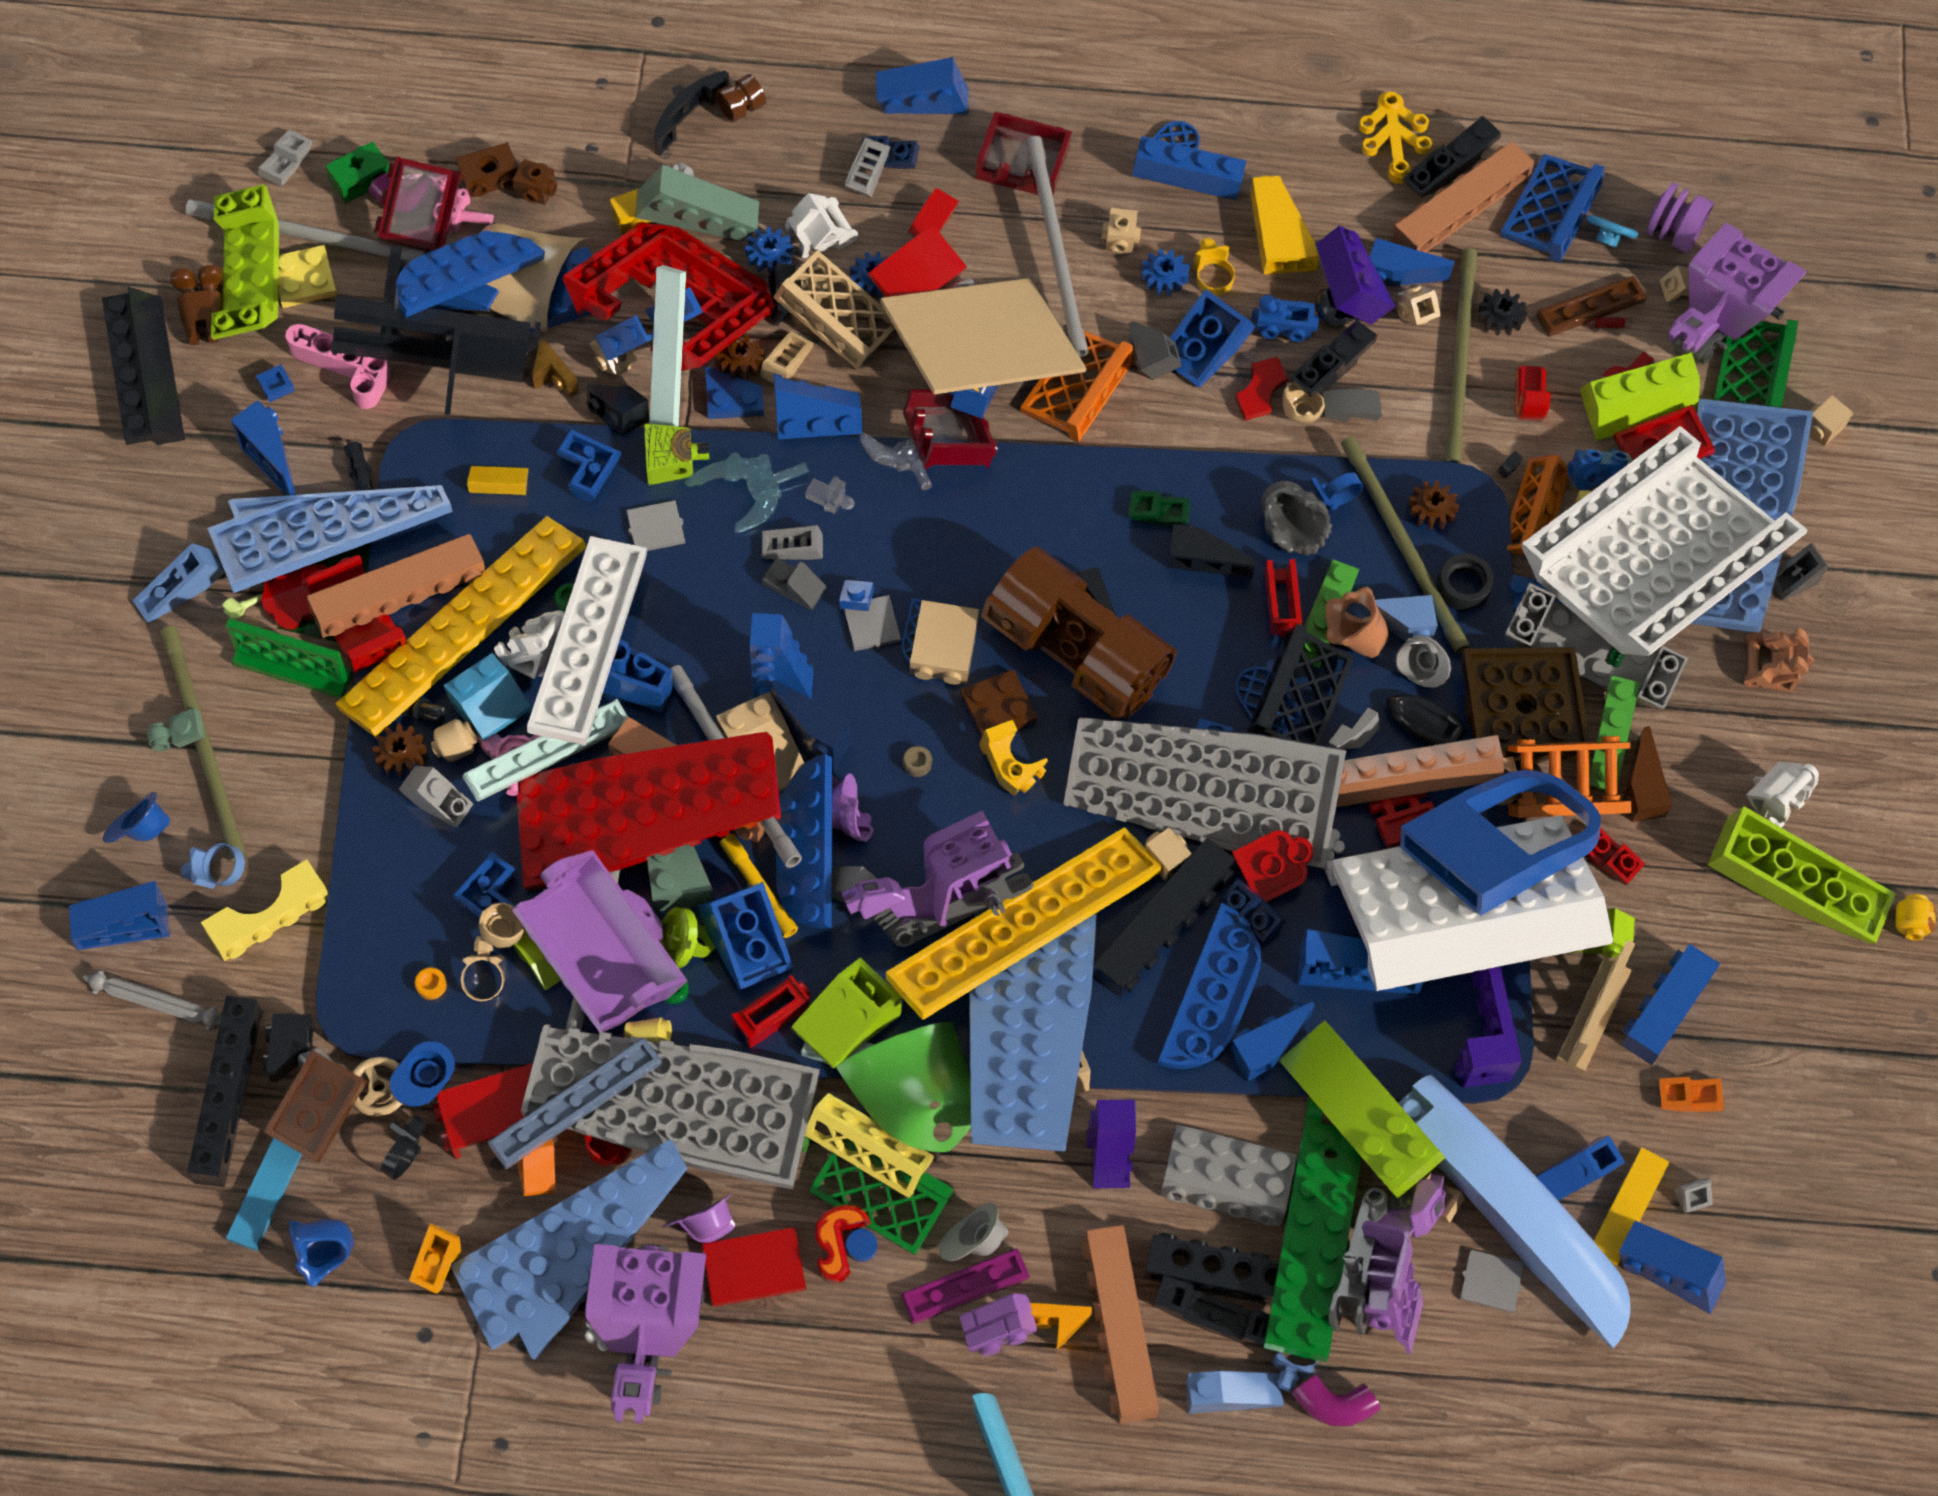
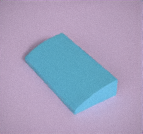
M987 1393L973 1395V1410L1006 1496H1034L997 1398Z

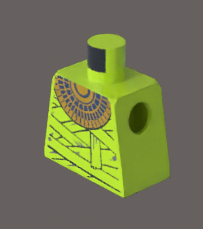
M645 424L648 485L693 476L694 460H709V444L692 443L691 430L688 427Z

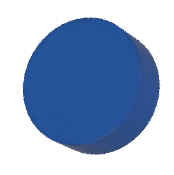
M857 1229L850 1233L846 1241V1251L849 1257L857 1262L871 1260L877 1252V1239L875 1235L867 1229Z

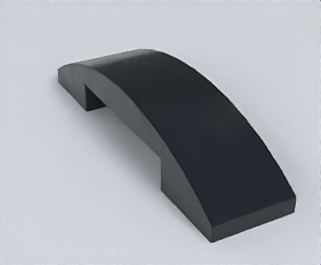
M727 71L716 72L697 80L670 102L662 113L655 129L654 147L656 155L660 156L677 140L676 127L704 100L712 106L717 102L716 91L729 85V73Z
M1163 1275L1154 1302L1155 1307L1198 1328L1235 1341L1264 1348L1270 1314L1255 1308L1251 1311L1196 1291L1191 1284Z

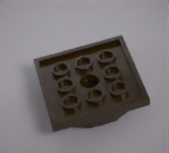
M1575 647L1466 648L1462 650L1460 654L1466 689L1464 707L1473 739L1498 735L1503 758L1513 756L1515 763L1521 764L1520 752L1507 751V745H1517V739H1535V744L1590 742ZM1516 703H1524L1528 707L1529 713H1521L1516 708ZM1577 750L1561 751V759H1577ZM1589 750V758H1590L1591 755H1592V750ZM1549 751L1532 752L1533 764L1549 760Z

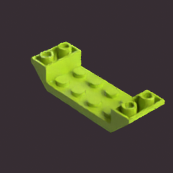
M265 184L214 196V220L224 230L223 311L211 314V338L213 340L265 328L278 318L279 222Z

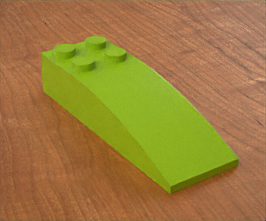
M1745 806L1727 817L1707 864L1753 892L1792 912L1873 945L1877 943L1896 893Z
M1325 1020L1279 1059L1287 1071L1398 1199L1446 1158Z

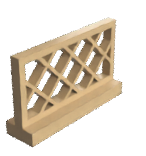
M818 250L790 278H787L781 284L773 297L856 370L865 363L867 358L895 330L884 308ZM817 261L825 268V274H813L812 264ZM796 280H808L810 291L802 290L794 282ZM814 281H827L828 292L815 291ZM833 282H841L846 287V293L834 292ZM817 298H828L830 309H824L817 303ZM835 299H847L849 310L836 309ZM854 300H862L867 306V311L855 310ZM838 316L850 317L851 327L843 326L838 321ZM856 317L868 318L870 328H857ZM874 318H882L890 326L887 329H877ZM859 334L871 335L872 345L870 347L866 346L859 339Z
M1627 940L1615 961L1606 957L1603 958L1555 1060L1556 1062L1582 1075L1586 1071L1632 970L1625 966L1635 943Z

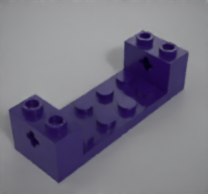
M1499 966L1471 972L1472 985L1474 988H1478L1480 996L1477 999L1478 1012L1480 1016H1484L1486 1026L1484 1027V1037L1467 1039L1462 1050L1459 1051V1056L1454 1061L1456 1077L1462 1079L1463 1088L1510 1082L1518 1070L1522 1059L1501 968Z

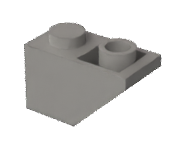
M415 766L399 788L417 807L453 827L459 826L473 806V803L434 767Z

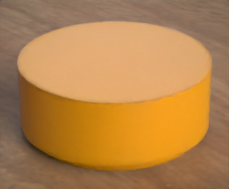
M433 967L425 968L416 975L415 987L417 993L422 998L428 1000L437 999L446 990V979L439 969Z

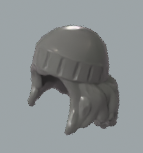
M1290 481L1276 482L1270 485L1263 493L1261 508L1265 516V531L1271 536L1274 543H1277L1287 553L1295 552L1300 555L1315 554L1319 547L1325 546L1324 540L1328 539V534L1332 533V524L1329 522L1330 516L1323 501L1317 499L1313 493L1304 491L1299 485Z

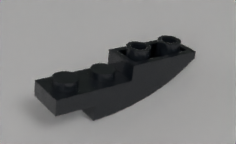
M1482 115L1447 146L1442 144L1404 176L1403 181L1420 198L1425 197L1449 184L1481 159V154L1501 138V132Z
M1356 319L1331 344L1321 347L1290 376L1289 381L1310 397L1322 392L1357 364L1358 358L1376 342L1378 335Z

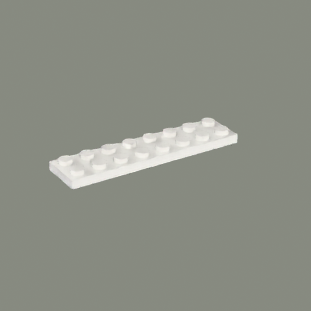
M590 536L527 725V733L586 745L647 556V548Z

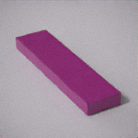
M1018 1248L901 1293V1298L914 1325L1026 1281L1030 1276Z

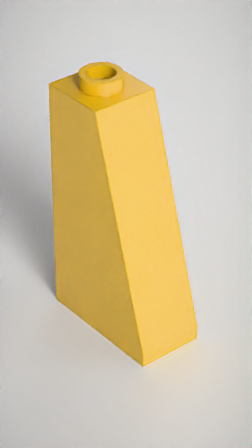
M1263 175L1253 177L1250 198L1263 275L1317 271L1320 257L1315 242L1280 176Z

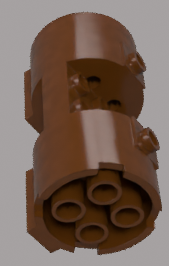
M1032 547L1021 555L1001 578L993 593L986 599L981 617L1025 651L1028 648L1032 651L1042 649L1075 675L1071 686L1114 719L1118 720L1123 717L1129 719L1153 696L1154 693L1152 691L1157 687L1161 678H1166L1176 659L1177 650L1130 614L1124 615L1119 619L1111 610L1103 607L1085 592L1087 587L1085 580L1041 547Z

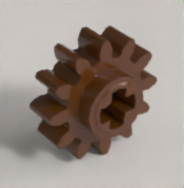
M746 335L744 339H736L716 354V365L721 366L722 374L730 371L731 379H734L737 374L741 375L743 380H746L747 373L756 376L757 368H762L765 350L764 348H759V340L750 342V336Z
M1438 480L1434 482L1433 487H1430L1426 481L1423 482L1421 489L1415 487L1408 501V506L1412 507L1409 514L1410 517L1419 516L1417 525L1419 526L1427 522L1429 530L1436 523L1440 529H1444L1446 521L1453 523L1455 514L1460 506L1455 503L1458 495L1456 493L1448 494L1450 485L1444 486L1443 489L1439 488Z
M401 724L397 725L395 732L386 727V737L376 736L379 746L372 748L374 755L377 756L375 761L378 767L384 766L387 775L391 774L395 769L398 776L402 777L404 769H408L411 772L415 763L417 765L424 764L421 755L427 754V749L423 745V735H415L413 726H410L406 732L403 731Z

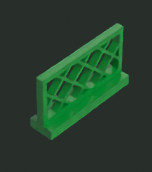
M1788 319L1787 325L1760 321L1749 329L1751 334L1742 339L1738 337L1734 340L1727 336V349L1724 350L1714 400L1720 401L1721 397L1731 393L1737 400L1735 403L1748 404L1751 400L1759 397L1765 406L1782 408L1799 321ZM1768 331L1779 333V337L1768 343L1762 334ZM1756 338L1763 347L1752 353L1745 344ZM1740 347L1747 356L1736 362L1730 353ZM1768 352L1774 361L1764 366L1757 357ZM1752 361L1758 370L1747 375L1741 366ZM1735 370L1742 379L1731 384L1725 375ZM1763 374L1769 383L1759 389L1752 380ZM1747 383L1754 392L1743 398L1736 389Z
M230 618L228 619L226 629L236 651L232 659L234 666L337 698H342L345 695L353 677V671L350 668L344 667L339 651Z
M848 1138L842 1139L845 1148L850 1151H857L853 1141ZM832 1152L808 1191L833 1207L843 1205L835 1200V1198L842 1197L844 1205H848L847 1195L864 1192L867 1208L862 1210L869 1213L872 1223L866 1227L916 1256L945 1205L949 1203L954 1195L953 1188L924 1172L915 1188L921 1194L916 1196L912 1194L910 1198L892 1201L888 1185L883 1182L866 1185L863 1171L856 1166L839 1170L838 1155ZM875 1154L869 1155L872 1164L877 1167L884 1166L880 1157ZM834 1164L836 1171L829 1172ZM858 1170L862 1187L844 1191L841 1174ZM901 1170L895 1171L898 1179L909 1185L912 1177ZM837 1176L841 1192L827 1195L818 1190L825 1178ZM885 1186L889 1202L871 1207L867 1190ZM928 1197L938 1203L932 1214L919 1217L915 1200ZM912 1202L915 1219L898 1223L894 1206ZM890 1207L894 1224L884 1227L875 1224L872 1212ZM928 1220L922 1229L920 1222ZM917 1223L919 1236L912 1246L901 1239L899 1227ZM895 1229L897 1236L887 1230Z

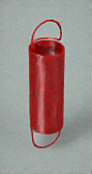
M1627 318L1593 319L1596 320V329L1624 328L1625 319Z

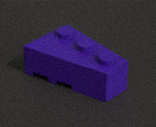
M1338 226L1315 244L1337 310L1373 324L1396 307L1366 252L1359 235L1355 231Z
M1097 1100L1095 1110H1090V1120H1088V1130H1086V1148H1092L1093 1188H1130L1132 1161H1129V1154L1134 1153L1136 1136L1135 1100Z

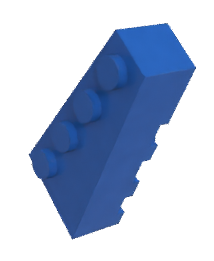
M752 613L750 658L753 697H758L767 692L771 694V683L773 680H776L811 699L814 669L811 664H807L805 653L800 652V644L797 639L794 640L792 638V631L781 614Z
M620 639L603 693L662 712L673 691V670L643 652H636L629 647L627 642Z
M1306 930L1299 949L1298 985L1377 991L1367 970L1368 951L1362 939ZM1423 982L1380 991L1419 994Z

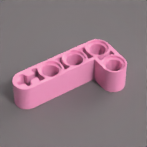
M295 324L288 328L285 335L290 353L294 358L352 378L350 386L356 405L362 409H370L376 406L391 378L388 360L331 352L332 334L303 324Z

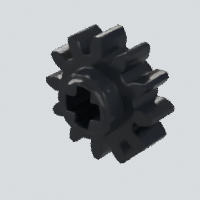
M1496 288L1492 296L1487 293L1484 295L1483 301L1480 302L1478 312H1480L1478 321H1487L1486 331L1493 327L1496 329L1495 334L1497 336L1501 333V330H1505L1508 336L1511 335L1513 328L1520 331L1528 314L1525 312L1527 304L1525 302L1518 303L1520 294L1511 297L1509 296V289H1506L1504 294H1500V291Z

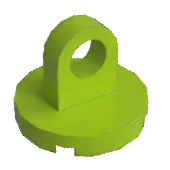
M674 907L662 920V926L665 928L663 938L659 942L678 968L687 965L692 956L706 957L715 949L705 927L697 925L695 914L690 909ZM697 937L702 939L706 946L701 945L697 941Z

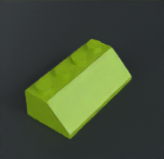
M1692 352L1595 380L1579 389L1595 440L1599 441L1613 437L1614 433L1693 405L1697 412L1700 377Z

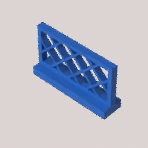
M1543 154L1501 230L1500 237L1550 253L1551 260L1561 263L1603 185L1604 167L1594 164L1592 169ZM1548 164L1557 167L1559 172L1546 175L1544 168ZM1579 174L1584 176V178L1571 184L1568 176ZM1563 178L1566 186L1553 189L1550 182ZM1545 184L1548 191L1535 195L1533 188ZM1570 192L1573 197L1572 200L1560 203L1557 196ZM1552 197L1555 205L1543 209L1539 201ZM1534 203L1538 211L1525 215L1522 210L1523 206ZM1559 211L1562 216L1561 220L1550 223L1546 215ZM1541 217L1545 225L1532 229L1528 221ZM1523 223L1527 231L1517 233L1510 229L1514 225ZM1548 231L1551 236L1547 243L1538 240L1535 235Z

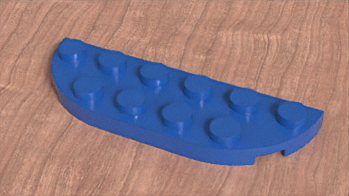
M482 231L479 234L468 236L411 260L401 270L397 278V305L405 317H409L544 260L545 251L531 239L509 233Z
M822 754L807 761L793 775L782 797L779 799L781 818L777 819L786 836L793 842L802 860L798 865L788 868L776 851V885L782 906L796 921L818 929L832 928V757Z
M1224 903L1220 905L1157 1065L1172 1069H1189L1202 1066L1221 1055L1230 1045L1236 1034L1259 974L1261 949L1250 928L1249 922L1244 917L1240 918L1239 912ZM1231 914L1237 915L1239 921H1237Z

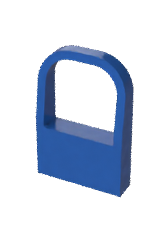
M1513 771L1468 789L1401 826L1400 848L1476 913L1482 916L1589 854L1596 847L1599 840L1601 817L1597 808L1587 798L1560 778L1539 771ZM1540 792L1559 800L1579 816L1587 828L1572 837L1542 849L1533 855H1529L1480 814L1518 793Z

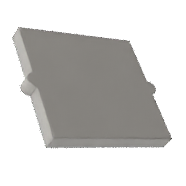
M675 500L626 510L630 525L628 533L632 535L635 546L645 547L647 551L685 544L681 526L683 525V519L679 518Z
M889 595L873 598L869 611L844 609L854 651L872 647L879 649L882 645L901 642Z
M1470 1249L1466 1270L1461 1274L1464 1280L1460 1300L1514 1313L1518 1292L1522 1290L1520 1280L1524 1263Z

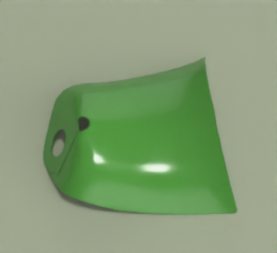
M953 1022L927 1025L896 1035L852 1055L836 1066L853 1094L874 1121L891 1136L908 1146L931 1152H948L961 1141L971 1128L970 1072ZM938 1101L940 1103L938 1108H930L931 1102ZM946 1122L951 1126L952 1133L947 1140L938 1141L933 1135L934 1128L939 1123Z

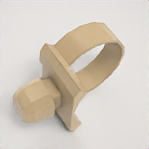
M477 936L474 945V951H477V955H469L462 960L466 967L462 971L461 985L466 995L473 1000L487 1001L497 996L504 987V971L499 963L505 957L490 955V951H493V946L488 944L482 936ZM475 961H490L501 972V988L491 998H476L465 987V971Z

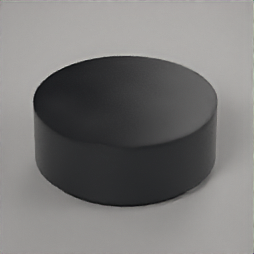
M1514 451L1497 472L1503 478L1509 477L1521 464L1523 456Z

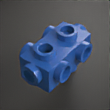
M1268 294L1260 297L1258 308L1253 307L1251 323L1256 324L1255 332L1261 333L1265 338L1273 339L1281 335L1289 336V339L1293 342H1302L1305 339H1310L1312 331L1317 332L1319 316L1314 315L1315 304L1304 301L1280 300Z
M1594 449L1587 451L1576 450L1573 460L1568 464L1567 473L1574 486L1582 491L1592 490V487L1600 486L1631 463L1632 459L1628 453L1617 451L1616 449H1610L1608 452Z

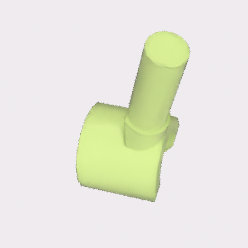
M258 594L241 603H238L234 598H229L223 603L225 608L223 612L231 619L237 620L244 614L245 609L262 601L263 594Z

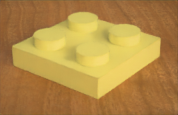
M325 245L279 255L278 292L283 308L337 296Z

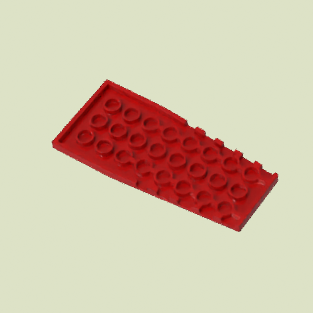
M766 731L597 758L535 773L519 781L517 807L523 888L528 892L546 888L547 886L540 878L541 873L558 860L593 850L610 873L645 862L647 857L656 854L664 856L674 853L675 848L687 844L691 847L702 844L701 840L717 835L721 838L730 835L729 831L744 826L749 829L758 826L757 822L772 817L776 820L780 819L781 810L772 736Z

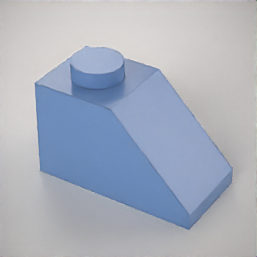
M1432 595L1375 600L1381 615L1386 621L1387 629L1402 640L1407 641L1409 638L1419 635L1429 636L1433 639L1438 625Z

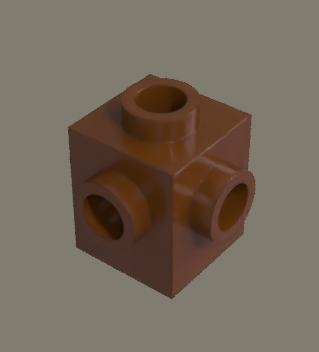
M523 159L513 178L515 195L524 198L530 203L546 205L549 197L555 195L558 187L553 168L544 163H535Z

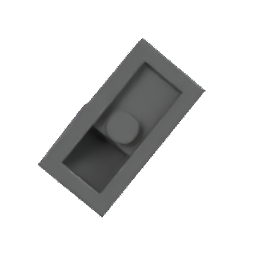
M776 558L762 579L764 587L811 611L826 590V585L802 561L795 568Z

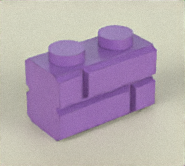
M1012 1293L962 1314L960 1320L963 1331L966 1333L965 1339L968 1349L971 1352L982 1353V1356H991L1001 1352L1000 1346L1009 1343L1010 1346L1026 1342L1027 1335L1037 1330L1034 1317L1031 1314L1032 1309L1028 1297Z

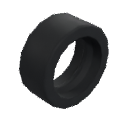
M1466 553L1454 555L1445 561L1437 579V589L1444 602L1457 610L1465 611L1477 609L1487 601L1494 585V574L1490 565L1484 559L1474 554ZM1457 570H1468L1480 578L1482 587L1478 593L1462 594L1450 585V574Z

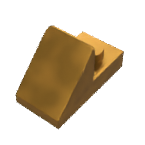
M545 339L540 341L532 374L534 388L537 389L552 380L554 386L559 391L563 389L570 398L578 393L576 376Z

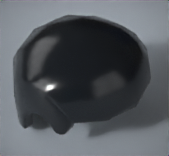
M1323 288L1318 292L1315 300V309L1324 324L1332 328H1338L1354 321L1355 317L1336 309L1330 288Z

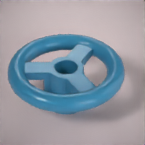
M1594 215L1587 217L1589 223L1601 227L1596 240L1616 247L1621 235L1633 239L1639 235L1636 230Z

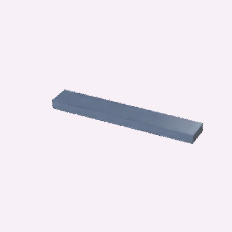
M643 1037L489 1140L488 1145L505 1169H508L660 1066L662 1060L645 1037Z

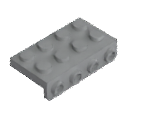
M1177 1125L1160 1194L1162 1197L1168 1198L1173 1202H1183L1199 1206L1204 1210L1227 1213L1232 1217L1258 1221L1267 1226H1280L1287 1208L1297 1155Z

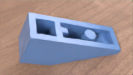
M191 543L132 601L146 622L151 623L207 590L225 572L224 568L212 549Z
M1234 1371L1188 1373L1184 1382L1188 1414L1283 1407L1282 1389L1278 1387L1280 1374Z

